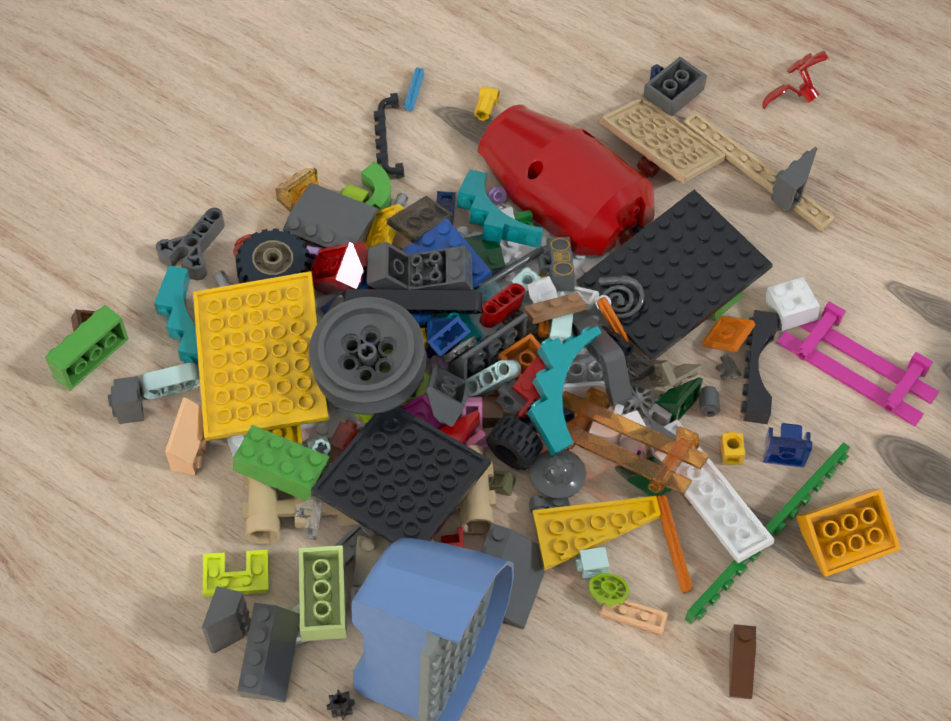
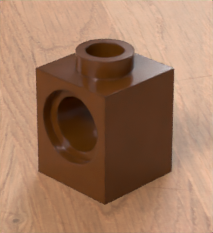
M496 395L482 397V428H494L503 417V407L495 401L498 397Z

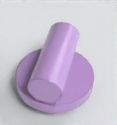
M495 186L490 189L487 196L496 205L504 203L507 194L502 187Z

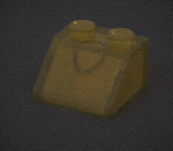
M305 168L275 188L277 201L289 212H291L310 183L319 186L317 169Z

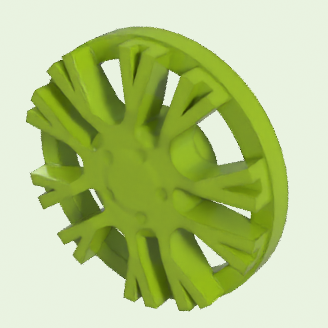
M600 573L590 579L589 594L590 597H594L597 600V603L601 605L605 603L607 607L608 605L612 607L613 604L621 605L627 600L629 586L621 577L611 573Z

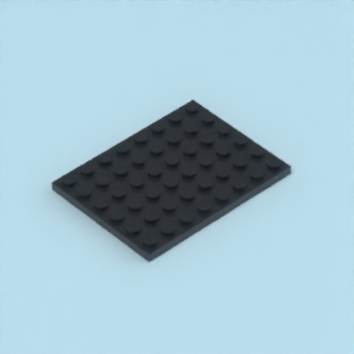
M694 189L578 278L576 282L579 287L598 291L599 296L612 286L624 285L629 288L634 296L632 306L625 312H615V314H624L637 306L640 297L637 288L631 284L623 283L600 285L599 278L624 275L636 279L643 287L645 295L643 305L632 316L618 319L628 338L650 360H656L769 271L773 264ZM613 290L606 295L609 297L612 293H621L623 298H625L624 307L630 300L628 293L624 290ZM614 297L611 300L612 306L616 308H622L617 307L618 297Z

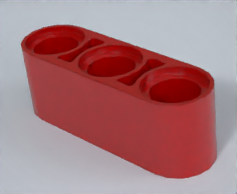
M512 283L486 301L482 306V313L479 319L480 324L486 328H493L522 306L525 288L521 284Z

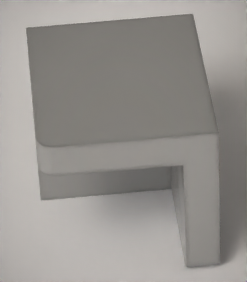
M656 403L648 411L653 421L663 427L671 422L672 413ZM644 416L642 420L647 427L644 433L649 435L652 433L651 424L646 416Z

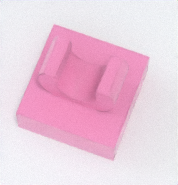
M476 428L475 431L477 433L472 437L470 436L465 443L467 446H481L485 451L489 448L486 442L488 435L483 430Z

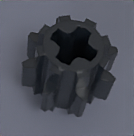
M337 690V694L329 695L330 703L326 706L327 710H331L332 718L339 716L344 720L347 714H353L352 706L355 705V701L350 699L349 691L340 693V690ZM343 702V707H339L338 703Z

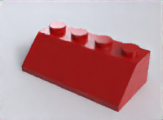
M349 242L318 250L311 268L314 289L323 294H330L347 289H357L360 286L363 269L352 243Z

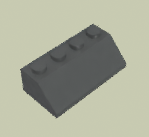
M254 603L237 690L241 697L286 702L300 624L299 613L277 605Z

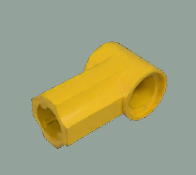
M481 86L478 103L474 111V116L478 120L485 121L490 118L493 107L497 105L499 100V89Z

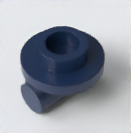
M658 64L651 67L650 80L664 70V68Z

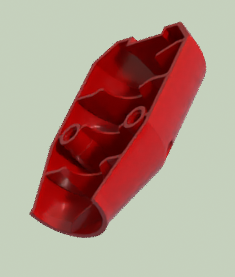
M519 104L509 107L499 114L488 126L480 140L477 152L484 158L512 202L523 211L530 210L533 219L554 237H570L571 251L576 255L603 256L615 247L617 238L627 229L633 228L636 223L643 227L654 219V186L651 181L582 128L530 110L525 105Z

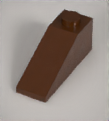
M734 624L730 632L729 697L752 699L756 656V626Z

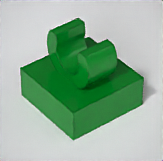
M530 210L514 214L515 220L533 226V215Z

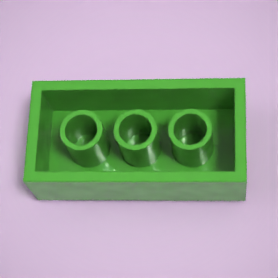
M104 305L96 310L87 321L81 323L71 335L66 336L56 348L51 349L45 358L54 379L71 391L129 339L122 317Z
M251 425L233 457L232 470L307 502H311L314 496L311 494V489L327 471L329 456Z

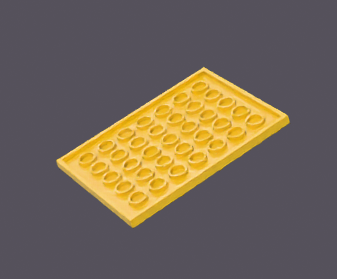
M311 271L193 292L203 427L206 441L247 434L251 425L267 431L329 420L327 398L317 385L309 359L311 336L318 324Z

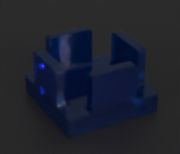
M782 423L780 437L773 436V428L769 427L765 437L763 463L804 468L812 450L811 432H806L804 439H802L801 425Z

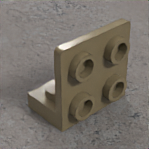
M649 360L644 363L653 385L671 386V388L682 384L681 380L685 378L695 377L698 375V371L703 369L702 364H682L674 368L668 360Z

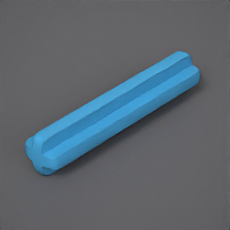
M417 67L414 70L404 103L406 111L411 112L414 109L424 76L423 68Z

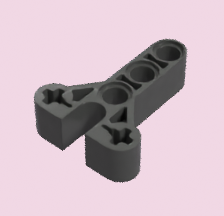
M216 207L210 208L187 235L171 240L162 239L158 241L156 251L160 262L167 266H175L180 259L184 258L180 263L181 268L188 269L190 278L194 280L204 279L207 275L203 253L225 227L222 211Z

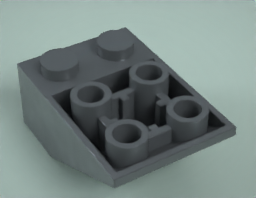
M816 146L810 151L804 152L799 160H794L786 170H781L776 176L777 180L772 189L771 200L786 212H789L801 201L816 155Z
M464 245L409 254L408 290H473L471 253Z

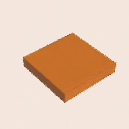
M720 316L702 341V345L704 348L737 352L754 328L755 323L749 319Z

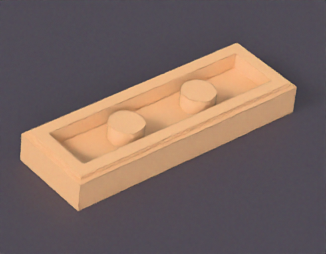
M626 600L623 604H613L612 607L610 605L607 607L603 603L599 616L663 635L669 613Z

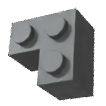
M139 377L114 379V386H111V394L108 395L109 406L112 407L113 417H117L119 424L144 421L142 387Z

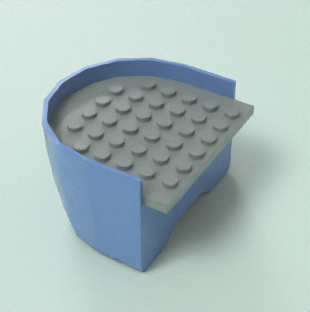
M399 538L389 545L372 567L352 601V623L363 634L364 653L353 670L354 690L363 697L415 718L418 721H459L488 663L500 632L510 600L514 580V563L479 551L414 538Z

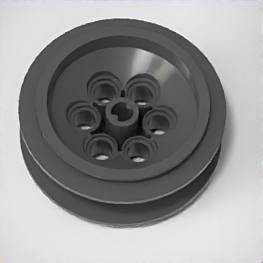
M360 297L345 301L332 308L322 317L311 336L309 359L317 385L330 402L345 411L362 415L390 411L406 402L416 392L423 380L426 369V351L420 326L405 308L390 300L377 297ZM369 339H376L373 343L367 342ZM350 347H357L354 351L348 350ZM388 349L393 350V351H392L391 353H389V354L383 353L385 350H388ZM349 365L355 366L351 370L345 369ZM384 368H389V369H390L389 372H386V373L381 372V370L384 369ZM365 376L371 377L368 381H363L362 378Z

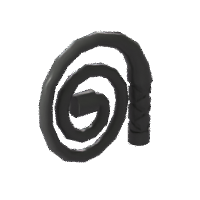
M624 275L600 277V285L631 284L639 292L640 297L637 306L628 313L616 314L617 318L630 317L639 311L643 305L645 295L642 285L636 279ZM624 285L609 287L602 295H607L617 289L628 293L630 300L625 307V298H623L621 293L615 292L609 296L611 300L614 297H618L617 307H622L616 308L611 304L614 312L622 313L627 311L634 301L631 290Z

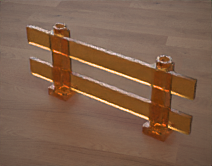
M590 387L587 391L588 401L564 391L562 394L563 408L577 414L571 424L566 423L574 442L566 450H572L577 445L650 479L648 487L655 493H659L667 487L684 495L692 480L675 471L682 461L701 470L709 458L708 454L697 450L699 447V434L680 426L676 431L677 440L608 410L610 407L609 395L600 390ZM594 421L667 455L662 463L658 465L590 434L586 430Z

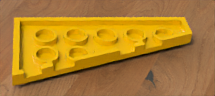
M649 496L533 510L532 517L543 570H548L578 556L580 550L593 549L659 519L661 513L657 497Z

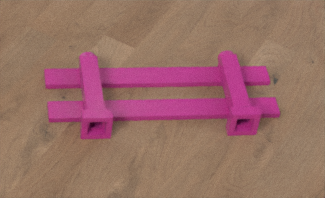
M830 301L826 304L820 321L816 320L799 326L810 333L804 342L786 331L778 339V345L797 355L801 360L807 361L913 426L917 425L924 413L903 401L908 392L929 404L933 402L939 393L938 390L918 379L920 375L926 376L933 361L915 352L907 366L909 368L907 372L834 330L832 328L833 325H840L846 311ZM822 340L894 382L897 384L896 388L892 393L885 391L816 349Z

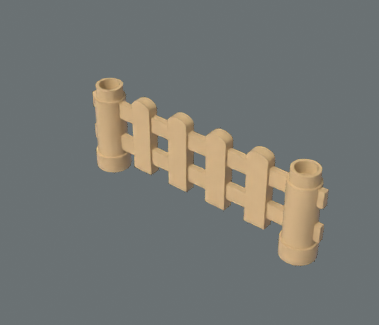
M468 445V447L485 456L484 449L481 446ZM491 461V465L456 508L461 509L460 527H462V531L466 534H486L489 532L491 524L494 523V513L491 507H496L495 490H489V477H494L493 461ZM243 475V487L249 488L248 502H243L242 516L243 519H247L245 538L252 544L270 545L280 539V520L278 517H295L296 528L317 527V515H338V526L360 525L313 496L311 502L295 497L294 500H278V489Z

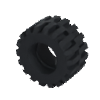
M509 416L502 417L486 438L487 445L492 453L506 465L518 470L528 469L543 449L540 437L530 426Z

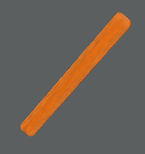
M665 495L657 496L661 513L660 520L682 593L691 592L693 589L667 497Z

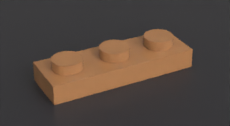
M578 292L524 306V313L528 315V319L532 324L586 310L587 303Z

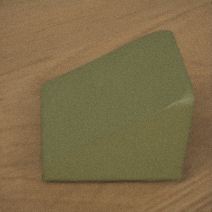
M493 471L494 477L489 478V490H495L496 493L511 496L516 482L515 476L510 471Z

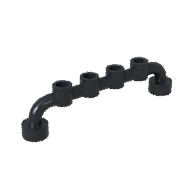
M390 93V97L381 100L377 111H374V120L378 122V125H374L375 135H379V139H375L376 149L380 150V153H376L377 164H381V167L387 174L396 175L397 178H404L403 163H396L395 167L388 165L385 106L391 104L392 108L399 107L398 93Z

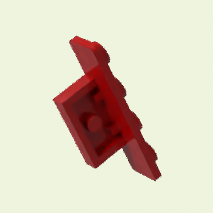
M539 356L534 358L512 387L514 391L527 400L515 416L516 419L520 417L524 419L530 410L529 405L541 398L532 383L536 378L535 374L546 368Z

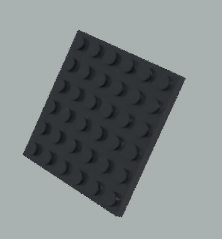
M398 406L390 411L375 413L312 487L311 494L390 543L403 537L432 541L491 465V459Z

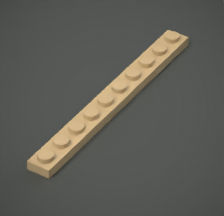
M697 112L684 120V126L723 152L728 161L773 194L772 189L776 183L778 173ZM804 193L800 203L792 209L821 232L832 224L835 219L832 214Z

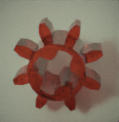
M645 156L637 163V168L640 169L638 172L647 179L648 177L653 178L660 169L658 165L649 161Z

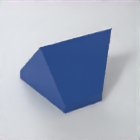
M458 316L427 319V343L439 357L450 352L471 332Z

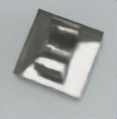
M727 353L720 357L723 363L718 364L715 368L718 371L725 369V372L720 375L723 380L728 379L730 375L735 379L742 375L733 358Z

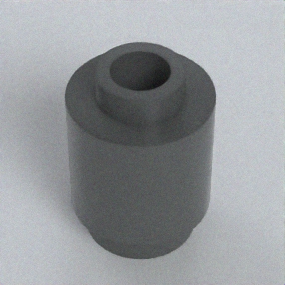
M705 386L701 388L699 393L700 412L707 417H714L721 410L719 392L714 386Z

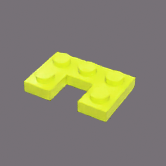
M268 549L246 551V571L226 572L225 552L203 554V597H213L217 586L243 592V595L269 593Z

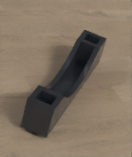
M754 310L753 316L749 317V320H753L755 326L746 338V345H749V350H746L745 362H748V366L744 368L743 373L746 384H743L742 396H745V401L741 403L740 413H744L743 421L768 424L771 416L772 396L766 390L761 380L759 356L765 347L774 340L777 331L778 313Z

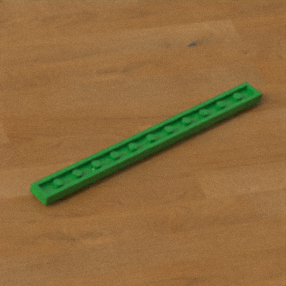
M843 442L765 526L772 537L776 532L780 534L787 525L785 522L789 518L793 520L800 511L798 508L801 505L806 506L812 498L811 494L814 491L818 493L825 484L823 481L826 478L831 479L837 471L836 467L839 464L842 466L848 460L849 445ZM757 552L740 563L734 560L689 608L685 620L691 625L696 619L700 621L707 613L706 608L710 604L714 606L721 597L719 594L723 590L728 591L734 584L733 579L737 575L739 577L742 576L748 568L746 565L750 561L754 562L761 552Z

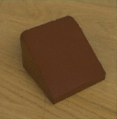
M75 309L71 316L73 332L81 323L87 321L95 311Z

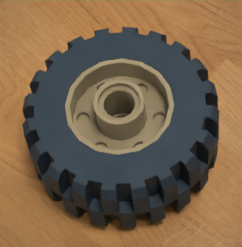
M273 228L271 231L264 229L261 233L255 232L251 234V238L247 237L243 241V245H240L237 250L236 270L239 284L311 271L310 253L306 248V244L302 240L299 241L297 235H290V232L286 230L282 232L279 229Z

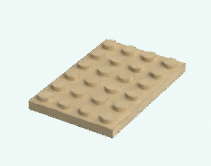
M641 97L602 116L599 121L606 130L611 131L620 140L629 144L634 150L640 152L649 161L654 162L663 171L669 173L683 184L723 162L726 157L723 152L645 97Z

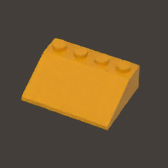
M868 489L796 515L802 536L824 577L901 550L881 489Z

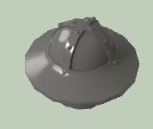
M565 449L552 456L546 450L540 453L533 461L530 476L532 484L540 493L550 498L563 499L569 498L580 491L585 484L586 469L579 456Z

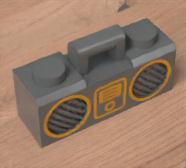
M570 237L547 238L546 246H543V255L538 257L539 272L551 278L557 291L574 290L575 273Z

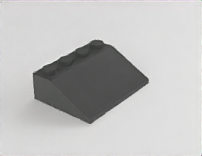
M310 183L291 210L283 230L289 231L290 235H297L300 240L321 248L349 242H357L359 244L365 242L379 209Z
M524 313L508 324L501 325L496 332L490 336H485L480 343L466 350L461 356L452 359L448 364V371L466 381L473 375L497 363L499 353L526 337L528 315Z
M492 523L481 552L514 563V580L503 622L524 629L545 573L539 546L512 529Z

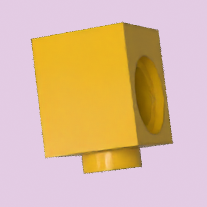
M722 433L719 442L721 464L742 465L745 458L743 433Z

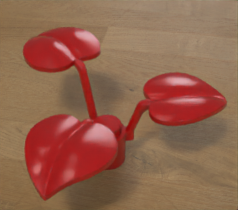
M821 51L814 56L809 53L793 63L787 69V72L789 74L798 70L804 81L799 86L800 90L798 91L789 84L777 87L764 98L762 105L764 110L770 102L785 93L787 89H791L799 97L803 96L807 103L816 99L819 93L811 81L807 68L819 62L829 60L826 52Z

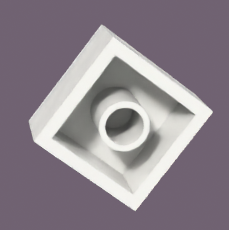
M804 277L767 288L765 302L771 312L778 313L777 324L781 331L818 320L820 305Z

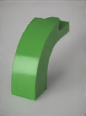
M373 162L361 172L362 184L373 192V196L365 204L382 210L390 207L391 184L386 171L376 162Z

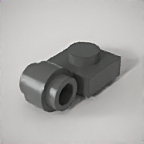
M533 496L529 502L531 513L533 510L570 506L568 498L555 499L546 496L545 499H542V496Z

